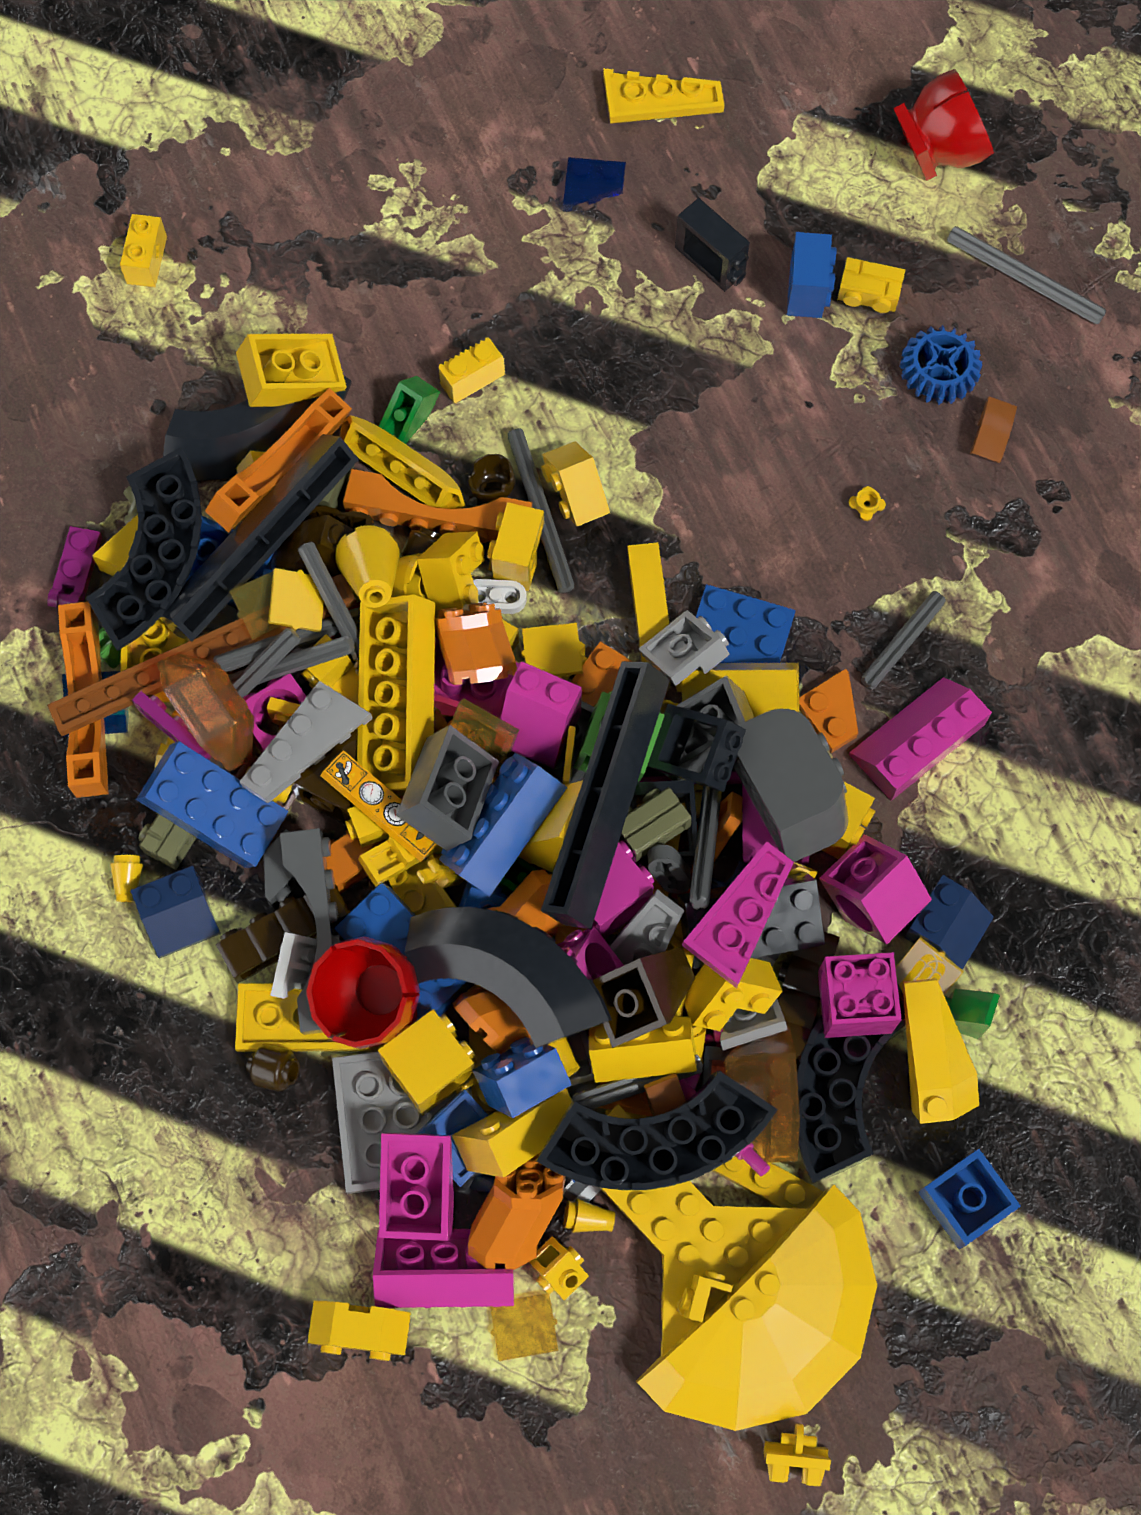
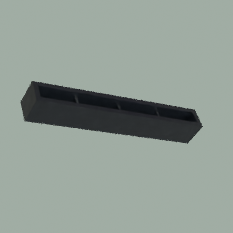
M322 434L185 582L179 595L159 618L177 637L192 642L357 463L358 457L342 438Z
M621 662L541 911L565 926L592 928L670 681L649 662Z

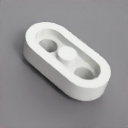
M473 580L474 585L478 589V595L486 597L485 600L478 603H494L495 608L501 609V614L518 613L526 605V590L517 581ZM513 596L517 600L513 603H508L506 598Z

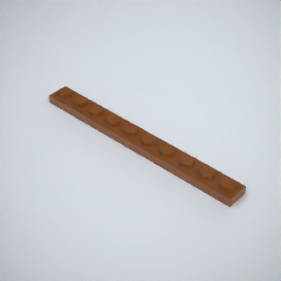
M343 574L332 577L347 609L356 605L357 600ZM325 603L323 607L322 619L331 616ZM267 606L202 635L192 642L184 643L54 701L47 706L61 736H64L133 705L132 699L140 691L148 697L156 695L214 669L213 658L216 655L278 635L284 629H291V627L269 624L270 606Z

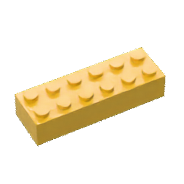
M414 594L391 597L385 605L377 608L368 607L360 602L358 706L371 713L373 719L366 725L361 724L358 727L357 762L397 796H404L426 738L434 734L435 602Z

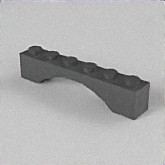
M320 828L280 833L283 866L303 888L313 909L317 928V949L314 963L331 946L341 942L340 935H334L333 922H338L337 904L330 900L329 889H335L334 874L332 869L327 870L326 857L331 856V844L329 837H324ZM310 975L297 998L300 1032L304 1035L323 1032L312 1019L306 993Z

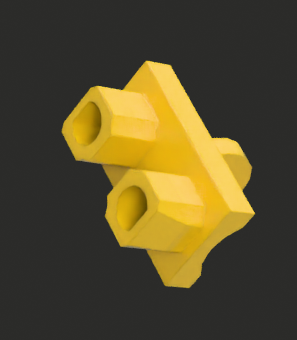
M796 1424L794 1434L781 1433L780 1443L765 1441L764 1457L765 1463L768 1466L769 1480L781 1483L788 1482L789 1466L802 1468L801 1481L803 1484L821 1486L825 1470L830 1471L831 1459L828 1456V1448L816 1447L817 1436L804 1435V1425Z

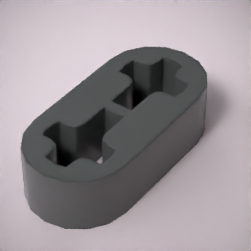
M657 845L648 851V870L665 891L679 894L691 888V869L675 848L669 845Z

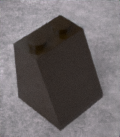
M329 515L302 521L274 552L270 570L275 568L294 572L302 570L304 574H310L298 552V548L308 542H313L331 578L341 574L336 563V547L345 534L348 536L355 532V530Z
M357 729L350 733V738L341 745L340 743L335 745L324 754V759L316 765L312 764L300 774L301 777L291 784L298 801L346 825L345 821L350 820L347 809L355 805L320 775L343 750L357 761Z
M683 947L639 958L592 980L612 1020L603 1023L612 1048L671 1023L695 980Z

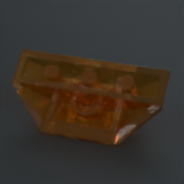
M177 654L160 660L157 663V667L160 670L163 691L198 744L214 759L220 761L229 772L252 761L254 716L249 710L246 701L239 695L231 683L228 674L216 662L184 654Z
M789 1025L786 1031L736 1046L725 1058V1075L778 1109L764 1130L751 1142L754 1145L753 1150L766 1163L798 1161L800 1115L796 1052Z

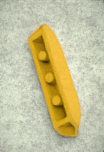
M349 415L341 425L340 437L360 460L426 505L446 509H460L465 506L457 483L436 464L371 422Z

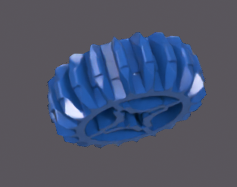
M943 325L938 331H935L932 326L927 329L926 333L920 330L915 338L911 337L901 355L900 369L903 370L901 376L902 380H908L906 384L907 390L916 388L915 396L925 395L926 403L932 398L936 399L938 405L944 399L950 404L955 401L956 397L962 400L967 392L971 393L976 382L979 381L981 376L982 361L979 360L981 355L980 350H974L975 341L966 342V333L960 336L956 335L955 327L950 332L945 331ZM923 354L926 358V366L921 369L918 358ZM958 362L962 364L964 371L961 376L956 372V363Z

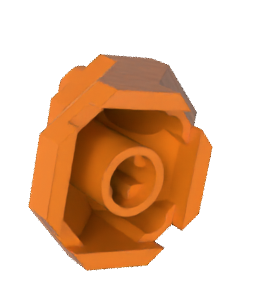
M487 602L468 605L469 611L456 609V607L437 610L438 617H435V632L448 670L450 684L462 685V680L469 678L470 684L507 678L508 674L515 675L517 671L516 660L502 621L500 608H495L494 603L487 604Z
M545 869L531 871L500 907L487 908L488 910H497L516 916L518 920L532 927H538L551 937L557 934L558 926H563V924L541 911L553 875L548 874Z
M483 987L462 993L452 1003L455 1010L468 1025L484 1037L483 1040L499 1054L504 1053L514 1041L524 1037L531 1038L516 1013L497 995Z
M540 1153L504 1178L495 1176L494 1184L471 1225L468 1255L484 1268L495 1269V1263L505 1264V1269L515 1270L537 1258V1245H539L542 1235L563 1199L565 1176L557 1174L536 1162Z

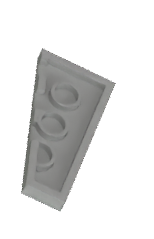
M319 681L240 780V784L266 803H269L298 780L304 770L324 759L325 753L338 743L341 745L350 738L351 732L361 724L366 725L373 719L371 713Z
M657 889L609 946L623 965L639 958L664 952L684 910Z

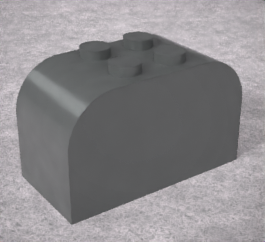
M774 709L739 724L738 726L746 729L733 768L779 851L793 862H796L836 843L844 835L848 826V812L845 799L847 789L841 777L844 775L843 768L837 757L831 759L827 751L830 749L823 733L817 734L810 721L803 714L791 709Z

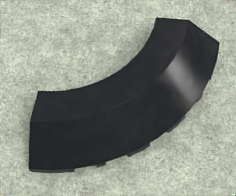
M344 376L347 388L344 391L336 392L343 401L352 384L351 380ZM319 397L273 407H250L247 399L234 406L213 411L175 409L165 435L163 457L182 447L191 464L197 483H201V480L219 479L220 482L228 481V478L238 474L236 468L250 451L266 452Z
M182 447L126 476L135 497L138 513V529L129 551V558L120 572L117 571L106 584L86 597L117 651L136 640L167 611L184 586L196 558L202 524L201 499L194 472Z
M472 906L431 910L410 918L405 955L414 966L418 984L437 979L451 978L471 982L489 990L516 1013L527 1029L535 1048L557 1042L612 1020L605 1002L592 979L588 980L577 966L578 961L572 955L568 956L555 943V939L538 927H532L509 913Z
M898 982L901 1021L892 1034L825 1038L821 1015L809 1035L796 1075L794 1122L802 1160L812 1184L869 1160L874 1154L865 1131L862 1094L868 1072L877 1053L892 1038L906 1030L904 994Z
M721 1071L712 1073L701 1089L686 1102L668 1112L653 1117L640 1119L612 1117L595 1112L574 1101L569 1105L551 1133L536 1162L574 1181L600 1188L651 1190L669 1187L698 1178L731 1160L747 1145H750L764 1130L778 1109Z

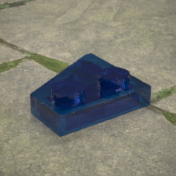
M568 157L563 212L572 211V206L588 202L590 205L599 202L605 197L611 198L623 194L626 162Z

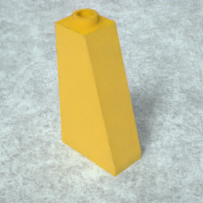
M719 663L706 674L697 668L676 685L677 692H682L683 702L724 676H728L744 691L754 717L774 709H791L799 712V663Z

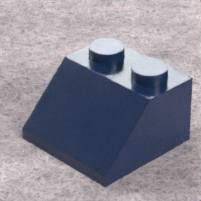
M193 866L131 890L142 923L159 959L221 934L200 877Z
M942 875L930 894L932 900L919 912L904 938L915 944L922 937L939 952L944 951L945 956L963 970L994 917L971 891Z

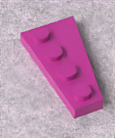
M766 842L687 936L682 946L737 988L794 862L770 843Z

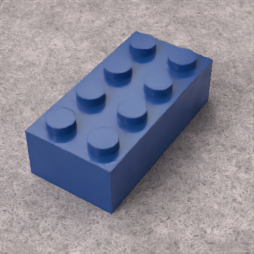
M180 741L169 745L136 799L244 868L257 866L289 812L274 801L266 803L242 787L238 778Z
M514 753L512 757L504 761L500 768L499 776L489 788L471 840L448 851L442 849V855L439 860L490 897L567 787L535 763Z
M381 883L334 929L344 940L363 936L397 947L406 956L405 947L410 918L416 916V914L391 887ZM446 978L418 984L420 997L417 1003V1020L433 1009L440 1017L474 983Z

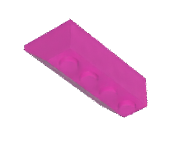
M943 677L849 752V755L889 800L892 801L986 724L992 712L971 689Z
M453 1229L448 1241L379 1238L378 1230L373 1268L375 1307L394 1309L514 1306V1270L505 1269V1264L495 1263V1269L484 1268L468 1255V1240L471 1229Z

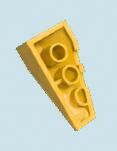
M932 978L904 981L903 994L912 1112L920 1124L955 1120L979 1106L976 1069L938 980Z

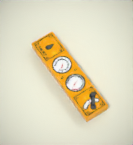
M344 750L320 775L420 862L437 845L396 815L402 800Z

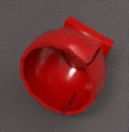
M956 69L940 74L924 86L912 109L908 110L905 103L893 108L926 181L937 176L935 168L938 165L965 168L981 163L994 154L980 115L969 92H965L967 88Z
M358 937L334 944L313 964L306 990L310 1012L314 1022L332 1041L363 1049L388 1043L406 1025H412L417 1021V1003L420 997V989L415 969L397 947L369 937Z

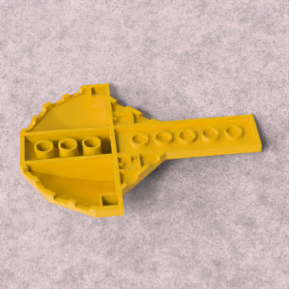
M619 1104L606 1114L617 1118L632 1119ZM691 1181L651 1190L601 1188L662 1254L661 1356L636 1382L664 1412L734 1431L804 1415L861 1358L877 1289V1281L861 1213L834 1184H831L808 1208L713 1206ZM705 1270L726 1276L724 1283L733 1285L732 1291L727 1292L711 1287L702 1322L684 1317L685 1309H681V1300L685 1288H691L694 1275L704 1277Z

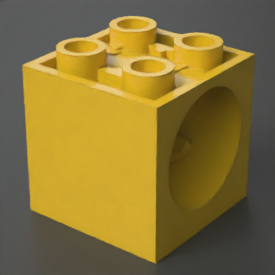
M434 1009L378 1050L382 1062L422 1116L456 1092L455 1089L464 1086L474 1078L473 1069H475L477 1064L476 1055L466 1041L459 1044L456 1040V1037H458L455 1033L456 1029L445 1014L439 1017Z

